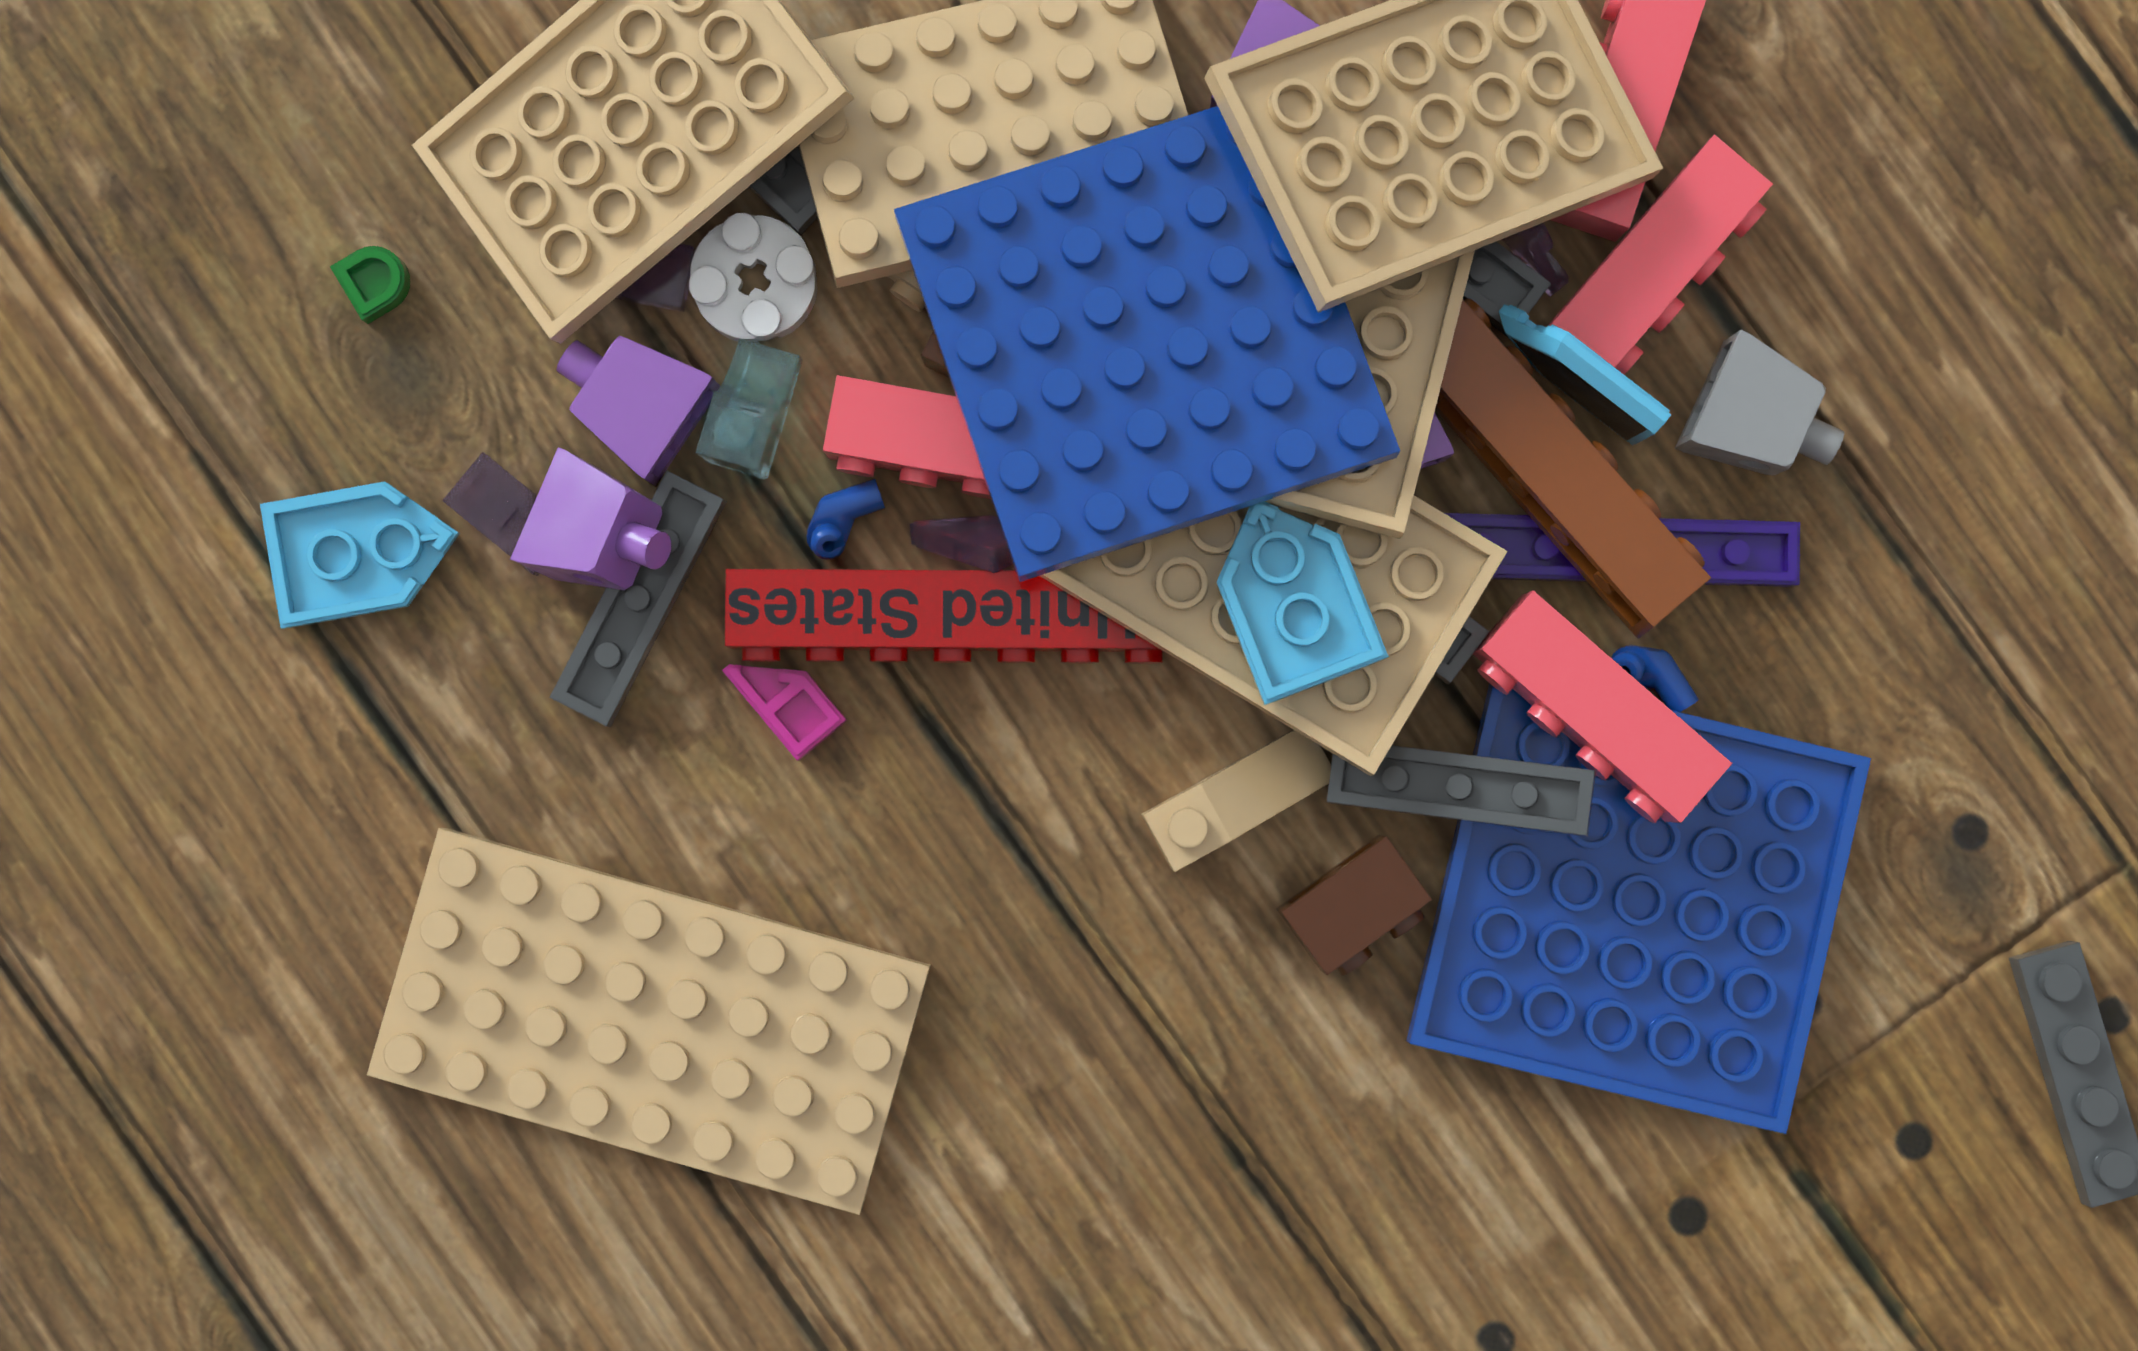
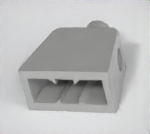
M1739 330L1723 341L1675 449L1762 474L1777 475L1792 466L1798 453L1828 465L1841 446L1844 431L1814 418L1825 395L1826 387L1823 383L1750 333Z

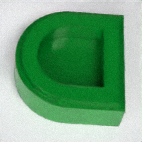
M368 246L361 248L330 266L359 317L367 324L398 307L405 300L410 289V274L405 263L393 252L383 247Z

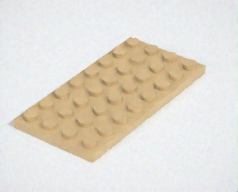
M438 828L367 1076L860 1215L931 964L452 829Z

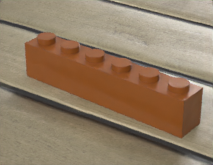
M1466 298L1462 300L1435 410L1637 639L1640 638L1711 579L1709 574L1703 569L1705 565L1703 557L1688 540L1683 537L1676 539L1659 520L1661 518L1660 509L1648 494L1640 489L1633 490L1617 473L1618 464L1611 452L1598 441L1590 442L1574 424L1576 421L1575 415L1568 404L1555 393L1547 394L1532 377L1533 369L1526 357L1511 345L1505 347L1489 329L1491 327L1490 320L1484 310L1472 299Z

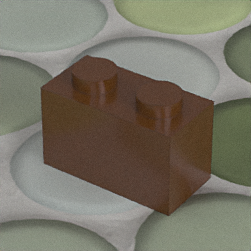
M1378 835L1276 909L1320 971L1329 975L1337 969L1341 976H1344L1361 966L1373 955L1368 946L1388 931L1395 939L1420 923L1425 918L1420 908L1432 899L1388 837Z

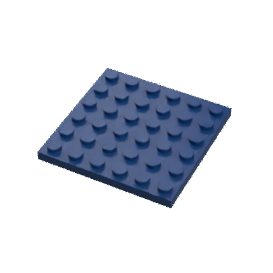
M1218 106L894 209L897 225L1020 582L1397 458L1400 453V448L1346 303H1341L1318 313Z
M1489 683L1473 755L1587 769L1575 756L1581 749L1563 732L1555 738L1541 729L1526 713L1532 705L1512 689L1508 695H1505ZM1673 711L1732 763L1681 823L1665 822L1661 818L1655 824L1648 821L1626 802L1624 798L1630 791L1612 775L1606 781L1598 776L1595 777L1588 837L1457 820L1406 1039L1409 1044L1787 1134L1871 758Z

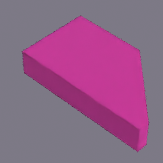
M729 664L722 670L797 761H800L848 721L806 671Z

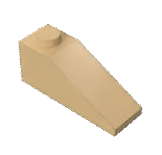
M1292 730L1145 811L1141 815L1170 868L1176 872L1329 784L1331 764L1320 745Z

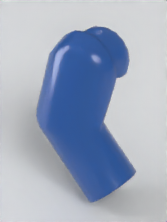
M876 479L827 494L819 500L808 526L806 536L807 544L816 556L825 560L835 559L840 556L845 549L855 518L885 509Z
M1629 645L1619 648L1612 654L1611 658L1645 688H1654L1662 702L1670 710L1681 712L1699 700L1675 660L1667 651Z

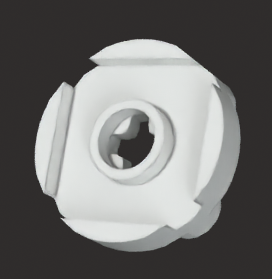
M736 213L729 216L724 223L709 231L699 243L690 266L689 290L695 299L700 313L716 331L737 342L745 344L759 343L758 341L770 340L777 336L779 338L795 331L805 321L814 306L817 296L816 268L804 240L793 228L772 217ZM756 264L766 266L763 275L770 282L769 287L765 291L754 288L749 295L742 293L740 290L743 286V281L738 276L744 267L752 269Z

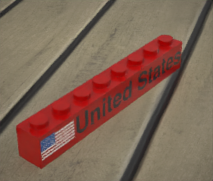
M726 569L725 646L733 650H742V661L777 662L780 661V650H806V661L844 662V650H869L870 662H908V651H933V662L968 663L972 660V651H997V662L1035 663V651H1061V663H1099V652H1125V663L1130 664L1163 663V650L1040 576L1020 582L1016 570Z

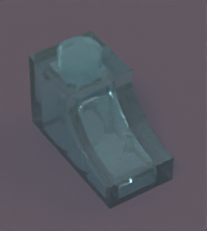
M739 338L725 379L718 391L713 392L696 453L708 463L767 480L803 360L801 356Z

